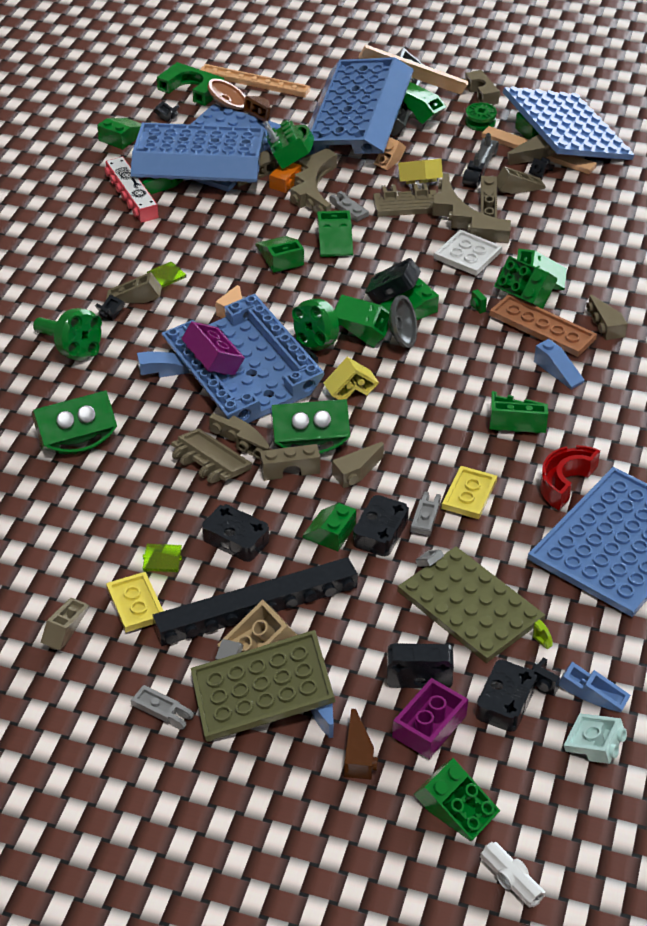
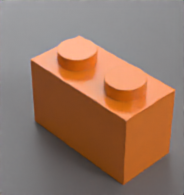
M292 163L284 169L279 165L269 175V188L286 193L294 186L295 174L301 172V165Z

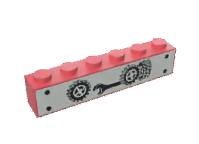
M124 157L107 160L106 167L104 168L105 174L110 178L112 185H115L117 192H120L123 201L127 202V206L133 211L134 217H137L140 223L159 218L157 203L140 179L131 177V167Z

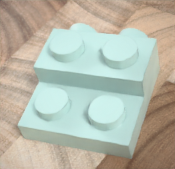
M580 713L564 743V748L566 752L586 754L588 761L610 764L612 758L618 757V745L626 740L627 731L623 726L621 718Z

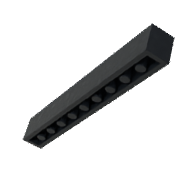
M349 557L152 614L154 630L161 646L173 644L238 624L262 599L278 612L341 592L350 591L357 588L358 573Z

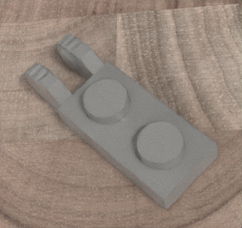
M342 191L337 192V196L331 195L329 197L330 202L339 211L350 210L351 219L355 222L369 216L368 210L349 197L347 198L346 194Z
M424 492L411 525V532L431 535L439 510L440 494H436L434 502L429 501V492Z
M145 685L131 699L132 706L167 723L169 722L173 727L180 730L185 728L186 722L176 716V712L180 717L187 720L192 719L194 715L189 708L181 705L180 702Z

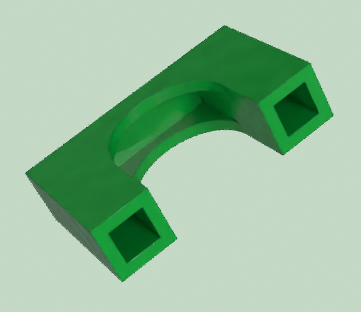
M176 62L157 76L158 90L170 94L179 86L195 84L197 86L192 89L193 102L206 106L214 100L208 90L209 81L211 79L224 80V78Z

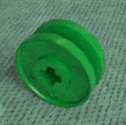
M473 103L466 108L465 124L475 131H484L488 126L495 127L497 110L488 103Z

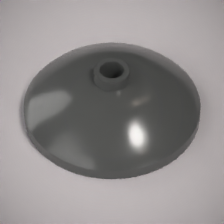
M400 295L391 304L388 326L392 335L402 347L411 348L417 338L416 314L410 300L406 296Z

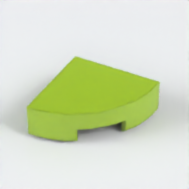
M539 619L534 623L532 637L543 647L549 649L553 646L552 637L546 625Z

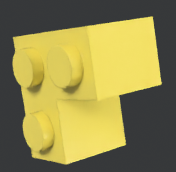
M442 159L398 163L400 182L406 181V184L416 183L415 180H419V183L435 182L437 178L443 177Z
M346 357L323 382L330 394L338 400L347 399L355 390L368 395L379 384L370 369L349 357Z

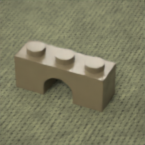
M482 70L465 73V80L468 81L466 88L470 93L477 92L478 102L491 105L499 103L500 90L497 89Z
M317 444L260 451L261 472L264 481L283 478V471L290 466L299 467L301 476L320 474V454Z

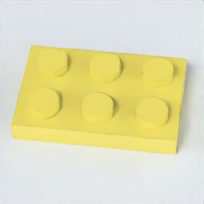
M460 466L442 502V509L479 519L497 482V476Z
M146 572L106 583L107 591L125 632L152 625V614L163 611Z

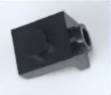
M162 101L155 107L153 112L166 122H169L177 117L180 106L177 104L172 108Z
M545 157L541 159L534 158L529 173L543 178L545 171H553L555 165L550 163L551 160Z
M110 294L103 305L97 303L95 307L98 309V314L105 319L108 317L114 320L125 306V303Z
M543 657L539 663L536 662L532 667V670L535 671L534 674L537 675L536 687L554 696L558 691L560 676L546 669L548 659Z

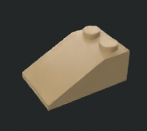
M262 599L223 639L243 644L242 652L296 636L297 634Z

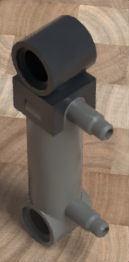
M487 133L486 137L482 139L480 149L475 153L474 160H470L467 169L464 171L462 184L479 187L481 176H484L489 162L493 156H496L499 142L491 140L490 133Z

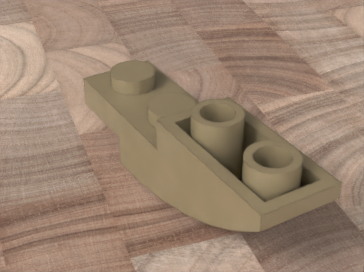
M481 176L480 212L497 218V176Z
M215 413L209 417L210 431L236 442V449L257 459H260V451L270 450V446L264 437L242 419L236 416L226 419Z

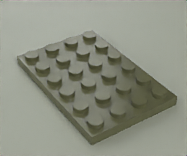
M457 546L445 553L444 557L433 565L426 566L398 585L397 591L485 663H488L534 629L536 621L540 619L543 622L545 620L543 612Z
M315 630L191 668L204 736L207 742L336 702Z

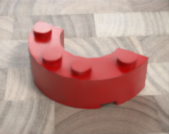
M576 445V448L567 449L566 446L553 451L547 456L542 467L540 490L544 499L551 507L559 511L569 501L572 485L566 477L579 475L589 478L598 467L601 450L582 445Z

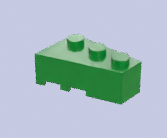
M495 391L491 392L490 429L496 431H523L536 434L546 433L548 404L525 399L523 402L515 400L512 395H508L506 398L498 396Z

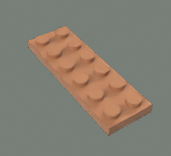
M508 294L496 304L489 316L542 341L550 339L564 351L577 357L597 338L596 333L511 294Z

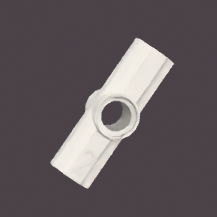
M491 842L486 845L480 857L496 873V877L502 887L506 890L512 889L529 908L537 906L545 897L546 892L529 876L528 869L519 859L513 860L497 842Z

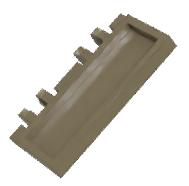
M413 183L414 195H412L411 191L398 192L397 196L395 184H391V191H387L386 185H381L382 197L380 193H373L377 217L433 213V209H430L431 199H434L436 190H429L428 192L426 183H422V189H418L417 183Z
M199 428L180 435L178 440L171 442V446L176 448L172 453V458L175 460L181 459L180 462L184 466L197 462L203 466L198 472L199 476L202 478L208 477L207 481L211 484L220 480H229L252 468V462Z

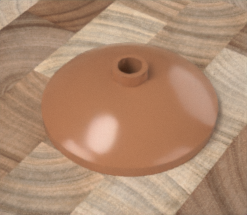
M211 79L209 81V93L221 107L232 110L244 109L245 95L242 91L221 79Z

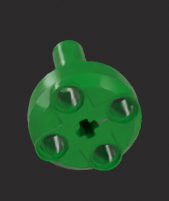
M309 299L293 308L292 317L296 339L305 347L313 351H319L328 348L336 341L339 326L341 325L335 310L328 302L322 299Z
M73 308L64 312L58 321L38 317L33 323L34 331L53 336L57 350L69 359L82 361L97 355L99 352L102 320L90 310Z

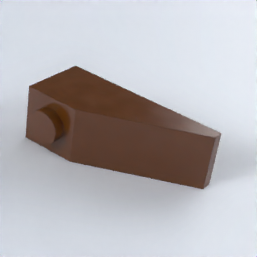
M245 96L243 110L264 122L269 121L271 110L269 101L261 96Z
M351 708L344 777L371 780L372 771H377L378 757H374V746L357 710Z

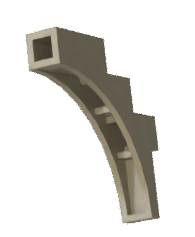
M325 148L299 161L301 172L295 174V186L290 188V201L299 208L306 206L315 213L331 211V204L323 198L317 188L321 179L328 172L337 168V154Z
M443 173L442 179H439L438 193H435L434 199H431L430 209H433V216L449 217L448 221H451V228L467 229L468 233L491 242L509 243L511 220L488 216L466 205L452 189L449 174Z

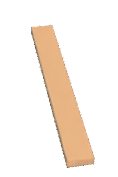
M365 45L359 54V59L396 57L413 68L412 78L460 95L468 85V81L368 45Z
M204 64L200 69L223 77L225 81L304 98L310 92V86L214 65Z
M488 126L481 134V137L485 138L486 134L490 133L491 140L498 141L499 144L513 149L529 140ZM555 152L547 157L551 162L588 175L597 165L596 162L575 155L557 154Z

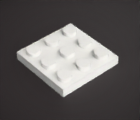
M459 230L434 253V259L477 276L502 252V246L466 231Z

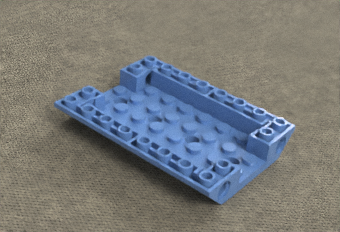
M396 57L339 60L328 75L308 127L314 136V143L310 153L307 155H313L325 148H329L330 145H352L354 154L384 153L412 77L413 68Z
M142 123L132 151L131 177L167 178L170 180L197 179L200 181L214 180L217 182H257L260 170V153L264 150L266 140L265 128Z
M256 294L224 306L226 317L208 324L218 327L245 357L235 375H223L219 372L207 371L202 362L195 358V354L186 348V344L181 338L191 321L162 333L167 343L228 419L236 416L250 423L270 414L271 405L290 404L310 396L324 376V371Z

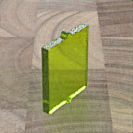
M168 262L147 271V273L151 272L162 288L186 278V274L173 262Z
M147 544L145 554L143 555V571L178 572L180 561H182V545Z

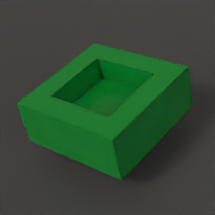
M478 289L472 291L471 306L480 314L486 312L487 298Z

